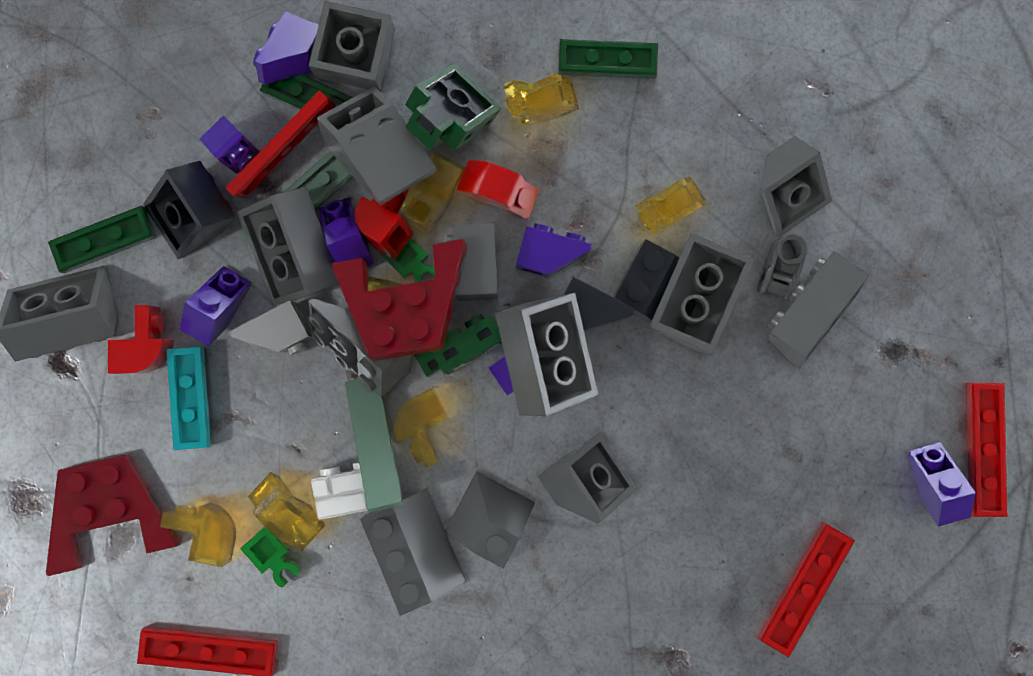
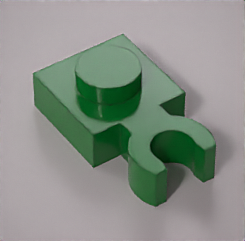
M412 238L409 239L395 260L381 253L386 261L404 279L411 273L415 275V283L421 282L423 275L427 273L435 277L434 267L424 266L423 264L429 256Z
M269 524L240 548L261 574L270 568L273 571L274 582L281 588L288 583L283 577V569L291 570L295 576L301 572V567L297 562L287 560L284 557L290 548Z

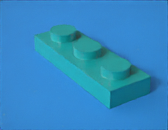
M204 347L167 349L173 451L211 447Z

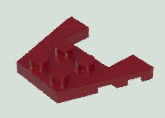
M464 239L432 245L435 279L368 291L367 262L363 258L332 263V268L367 353L372 360L378 361L443 350L453 310L452 300L455 288L459 285L461 277L460 267L463 256L466 257L467 244Z
M129 454L58 470L46 565L47 576L82 568L76 533L139 519L146 554L180 545L176 533H172L165 520L167 518L161 508L158 509L149 494V487Z

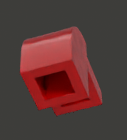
M468 160L457 187V191L481 204L497 206L525 220L529 219L540 189L524 181V176L510 169L480 160Z
M408 189L382 205H379L374 198L370 201L361 197L355 209V223L361 233L376 250L394 260L414 234L401 217L414 198Z
M135 305V339L108 340V374L149 373L160 368L167 361L166 350L173 349L174 340L161 339V333H163L165 328V319L161 313V307Z

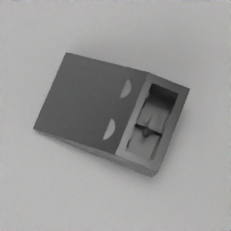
M375 86L317 117L326 148L379 205L384 204L437 172L435 165L416 137L405 128L406 123L394 105Z
M313 298L308 301L313 339L321 347L325 348L327 346L335 353L336 361L345 370L350 368L358 375V381L368 392L374 391L382 398L411 373L412 355L374 361L369 357L350 309Z

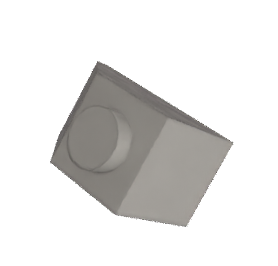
M290 300L229 331L234 339L276 352H289L290 355H295L309 347L307 342L313 339L312 331L298 304Z

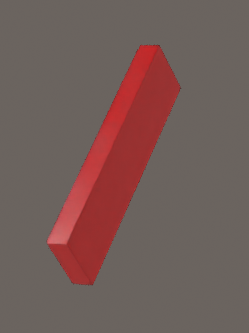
M318 91L225 188L235 197L247 198L319 124L317 117L335 108L336 104L324 93Z
M966 383L968 482L976 492L971 516L1008 517L1005 383Z
M822 522L758 634L757 638L761 642L788 658L790 657L853 546L854 539Z
M144 627L140 632L137 664L251 676H273L275 673L278 640Z

